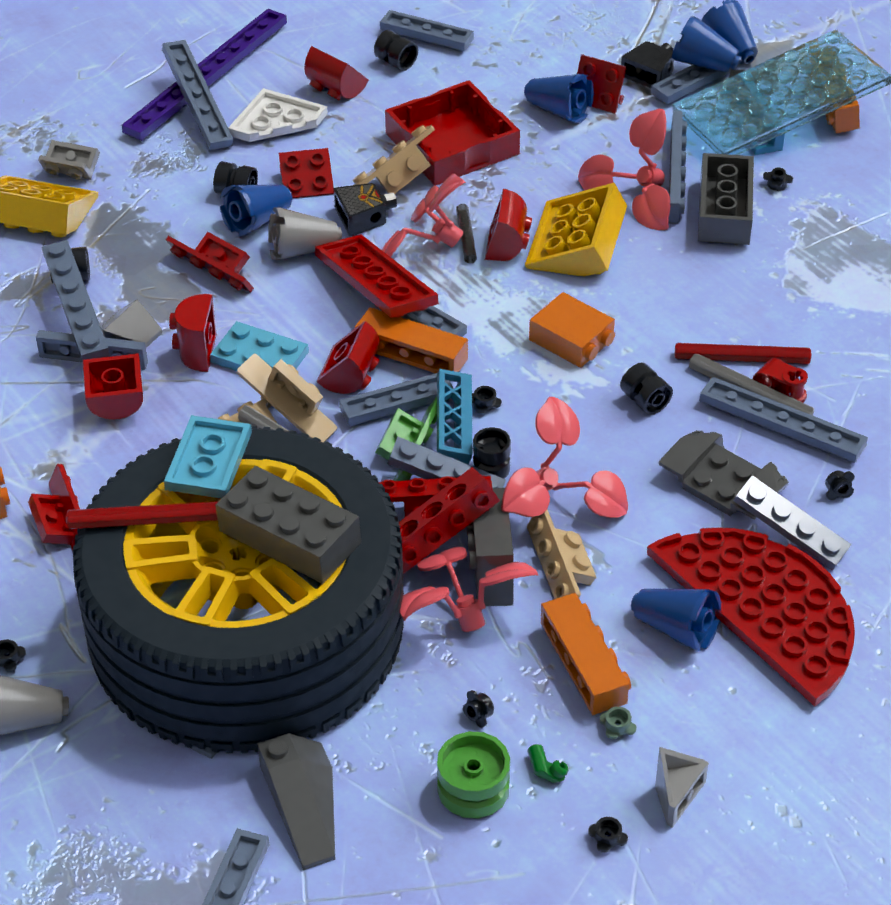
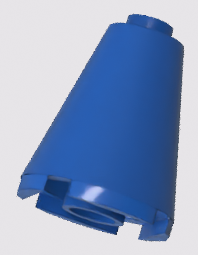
M736 0L722 1V6L710 8L701 21L739 50L738 56L741 57L740 65L750 64L755 60L758 49L744 10Z
M691 16L680 33L682 35L680 41L675 44L672 59L677 62L727 73L732 69L736 70L741 61V57L738 56L739 50L698 17Z
M573 74L531 79L524 88V95L529 103L570 122L580 123L588 116L585 113L587 106L592 107L594 90L592 81L586 78L588 77L587 75Z
M281 184L231 185L224 188L220 198L224 197V205L220 206V212L227 228L231 232L236 231L239 233L237 236L241 237L250 234L269 222L270 214H276L272 210L274 207L289 209L292 203V193L286 186Z
M643 588L633 596L631 610L638 620L692 650L701 651L700 648L707 649L717 632L720 620L714 618L715 611H721V599L717 591L710 589Z

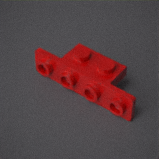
M209 232L205 234L195 250L170 236L165 239L171 246L170 251L181 259L184 256L189 258V262L198 269L202 270L203 267L209 269L208 272L218 280L222 278L227 279L228 284L238 291H241L243 288L251 293L254 289L245 277L238 274L250 258L243 250Z
M57 464L49 481L52 495L31 494L28 504L42 543L70 544L73 550L77 529L68 528L66 515L68 510L80 509L78 497L74 494L71 479L67 475L64 465Z
M445 476L440 479L384 480L379 482V484L384 486L391 502H404L406 517L457 478ZM483 476L492 488L491 476Z

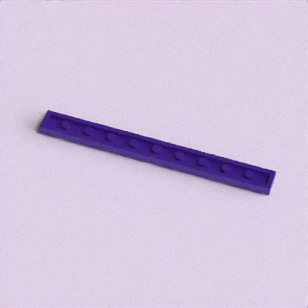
M269 8L197 64L207 86L209 87L287 24V16ZM177 81L121 125L122 133L142 141L182 109L187 102Z

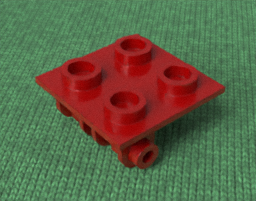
M581 54L577 74L587 75V80H591L593 83L594 96L592 107L616 114L618 104L621 105L624 100V95H620L626 66Z
M328 148L279 153L282 184L291 191L292 198L334 194Z

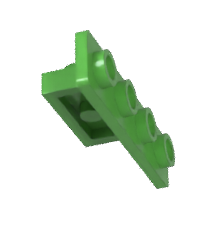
M437 397L426 410L422 421L398 408L393 414L375 453L389 460L397 437L421 445L422 442L425 444L433 432V428L430 427L431 423L435 424L437 421ZM398 469L393 481L410 480L413 474Z

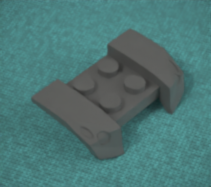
M696 430L681 437L659 461L661 467L678 476V481L682 483L685 491L729 516L740 511L754 520L757 518L734 502L736 495L752 475L778 494L789 483L785 476H781L776 465L772 462H769L761 469L725 449L722 434L716 432L704 433L703 431Z

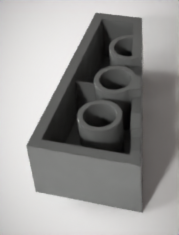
M493 488L500 501L466 526L470 570L474 569L476 599H478L479 580L486 577L485 573L487 571L514 562L509 513L501 511L505 488ZM514 579L485 586V606L513 605Z

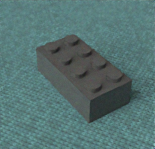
M703 153L700 177L698 241L750 245L753 222L754 156Z
M256 465L215 505L220 532L322 584L361 544L358 515Z

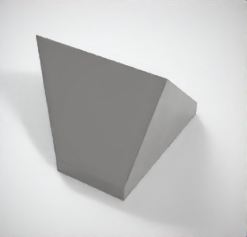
M138 299L120 309L103 324L104 331L129 341L145 342L146 348L162 334L161 327Z
M659 747L655 788L666 824L673 828L706 783L709 762Z

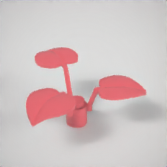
M656 109L643 113L636 117L630 126V142L633 146L640 147L638 152L649 166L641 167L637 174L612 172L614 168L612 158L606 155H594L584 162L578 174V181L584 191L613 183L612 177L637 179L640 185L646 187L642 188L643 194L636 196L632 202L633 215L640 224L655 230L669 229L668 219L671 201L667 190L661 187L665 180L664 172L656 168L657 164L653 163L646 154L655 155L664 144L666 136L665 110Z
M451 174L440 188L434 185L415 208L411 221L417 222L426 212L436 221L432 228V231L435 232L434 235L403 228L401 231L397 230L383 246L382 251L391 257L406 234L430 239L437 244L441 240L449 247H454L462 237L463 230L454 225L438 205L452 191L466 182L456 174ZM436 210L442 218L437 217L433 211Z
M548 397L536 415L535 427L539 437L547 444H556V448L547 460L541 464V469L535 471L532 468L525 467L513 473L504 490L501 511L525 517H537L548 509L550 502L549 490L554 489L556 491L563 488L586 487L588 490L584 495V501L592 512L606 518L624 516L628 510L627 495L621 479L616 474L604 470L596 472L591 478V483L588 481L558 483V474L549 465L561 451L562 444L571 446L577 442L580 434V425L576 414L565 402L555 397Z
M464 547L449 548L439 554L426 557L417 566L420 571L424 572L446 565L458 595L457 605L449 597L450 591L448 587L435 588L428 586L403 595L400 615L405 621L415 611L444 599L453 611L455 619L459 620L462 631H474L485 625L481 610L486 608L484 603L485 586L495 585L524 576H538V572L524 562H511L493 568L485 573L486 577L479 580L478 599H475L474 595L471 594L464 596L452 566L453 562L466 558V549Z

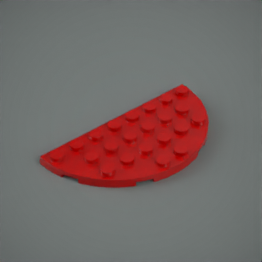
M720 527L701 528L699 533L683 536L680 533L672 534L647 546V555L685 589H710L717 591L721 599V611L716 610L715 616L813 706L822 702L837 687L851 659L855 636L854 619L851 607L846 604L844 597L840 593L841 587L819 562L807 553L791 544L784 546L768 540L769 535L750 530Z

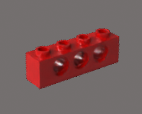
M473 467L399 521L402 537L403 574L500 501L487 480Z

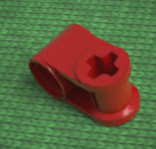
M771 358L753 375V380L789 396V393H791L790 397L800 402H805L807 399V392L804 386L808 381V374L801 368H796L780 359Z

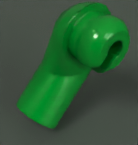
M535 744L528 748V755L536 776L552 783H559L565 779V776L568 774V766L565 762L561 761L560 763L559 760L553 763L548 762L544 748L540 744Z

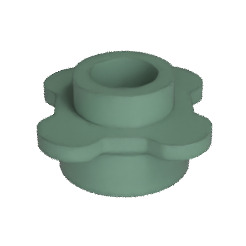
M612 707L600 715V723L605 725L606 736L610 739H617L618 736H623L624 734L633 735L636 732L637 727L631 722V713L624 707Z

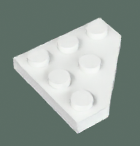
M263 88L228 129L232 137L248 142L316 128L327 116V106Z

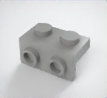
M51 140L46 156L40 155L38 161L49 174H66L78 180L81 178L91 179L100 152L97 148Z

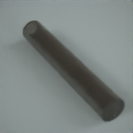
M460 204L456 207L459 228L463 230L461 243L464 260L466 263H474L477 260L469 208L466 204Z

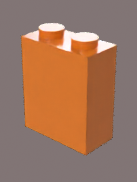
M562 292L530 319L529 340L582 368L589 360L592 361L605 346H609L615 338V319Z

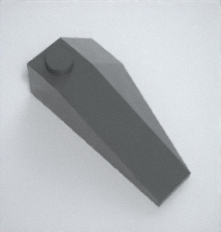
M290 733L257 743L260 768L303 870L335 860L333 769L322 743Z

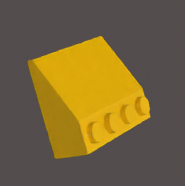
M5 175L0 177V223H4L6 228L15 229L21 226L26 227L27 231L33 233L48 231L55 237H67V234L78 229L97 200L99 192Z
M615 182L548 200L525 262L526 268L583 277L593 274L598 275L608 271L627 209V204Z

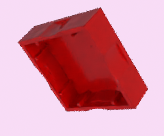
M470 80L439 90L430 96L414 99L385 110L386 134L396 145L403 140L405 143L413 138L411 133L421 125L434 127L435 130L416 145L431 165L422 173L433 185L443 183L451 174H456L460 177L520 154V130L502 112L493 107L487 97Z

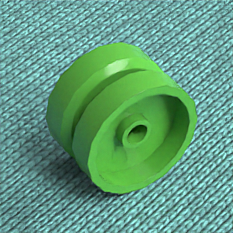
M468 731L457 734L447 740L438 752L437 792L441 803L450 812L463 818L478 819L486 817L502 808L509 797L510 756L506 746L496 737L484 732Z

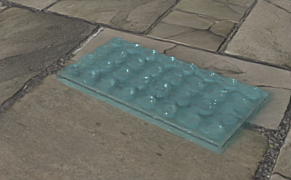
M835 29L689 97L683 98L673 103L672 109L683 111V121H687V126L716 154L740 155L890 85L891 74Z

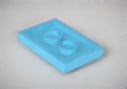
M236 321L212 351L210 360L213 364L237 371L253 354H257L272 368L282 359L286 364H290L297 369L309 353V347L306 343Z
M191 415L165 477V490L222 499L231 489L252 434L251 424Z

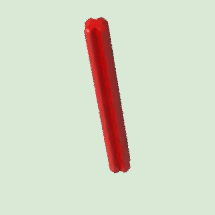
M676 343L674 351L676 359H691L694 354H699L710 360L768 362L771 358H777L785 363L809 364L812 357L809 347Z
M219 501L68 510L66 521L69 529L218 521L215 505Z

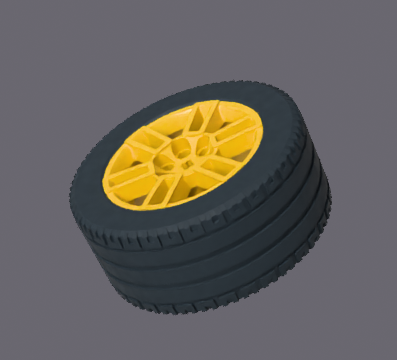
M251 426L252 434L231 489L256 465L359 516L361 544L316 589L287 565L220 532L218 521L77 529L75 545L73 547L74 582L93 668L101 686H103L107 696H110L114 705H118L119 710L122 713H126L131 721L136 720L138 726L141 728L147 727L148 732L151 734L157 733L164 740L169 738L172 743L177 745L183 743L188 748H192V745L198 746V750L205 749V747L212 748V751L219 753L220 750H224L226 753H233L234 751L247 753L248 750L258 752L257 743L288 733L312 739L317 737L319 732L325 733L329 731V727L332 725L338 726L341 724L342 719L350 718L353 711H359L362 708V703H367L371 699V694H376L379 690V684H383L386 680V675L390 674L392 664L395 663L399 653L404 620L400 615L404 595L402 537L395 507L390 500L389 494L385 492L384 486L379 484L378 478L375 475H371V471L367 467H363L362 462L354 460L353 456L349 453H343V449L339 447L334 448L329 442L323 443L320 438H310L308 434L302 433L300 435L292 430L286 432L281 428L273 430L270 427L262 429L257 428V426ZM175 438L171 440V443H163L157 449L152 448L148 450L147 454L136 457V461L127 463L126 468L119 469L116 472V476L110 477L107 480V485L99 489V494L94 495L92 504H88L86 509L220 501L221 498L165 490L164 480L181 439ZM196 579L176 609L160 599L174 581ZM282 589L296 603L290 604L278 591ZM207 600H211L212 603L205 616H197ZM257 602L271 614L251 620L226 621L233 606L239 609H248L256 605Z

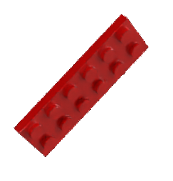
M362 234L315 246L316 257L390 318H399L406 313L423 311L430 306L439 304L438 294Z

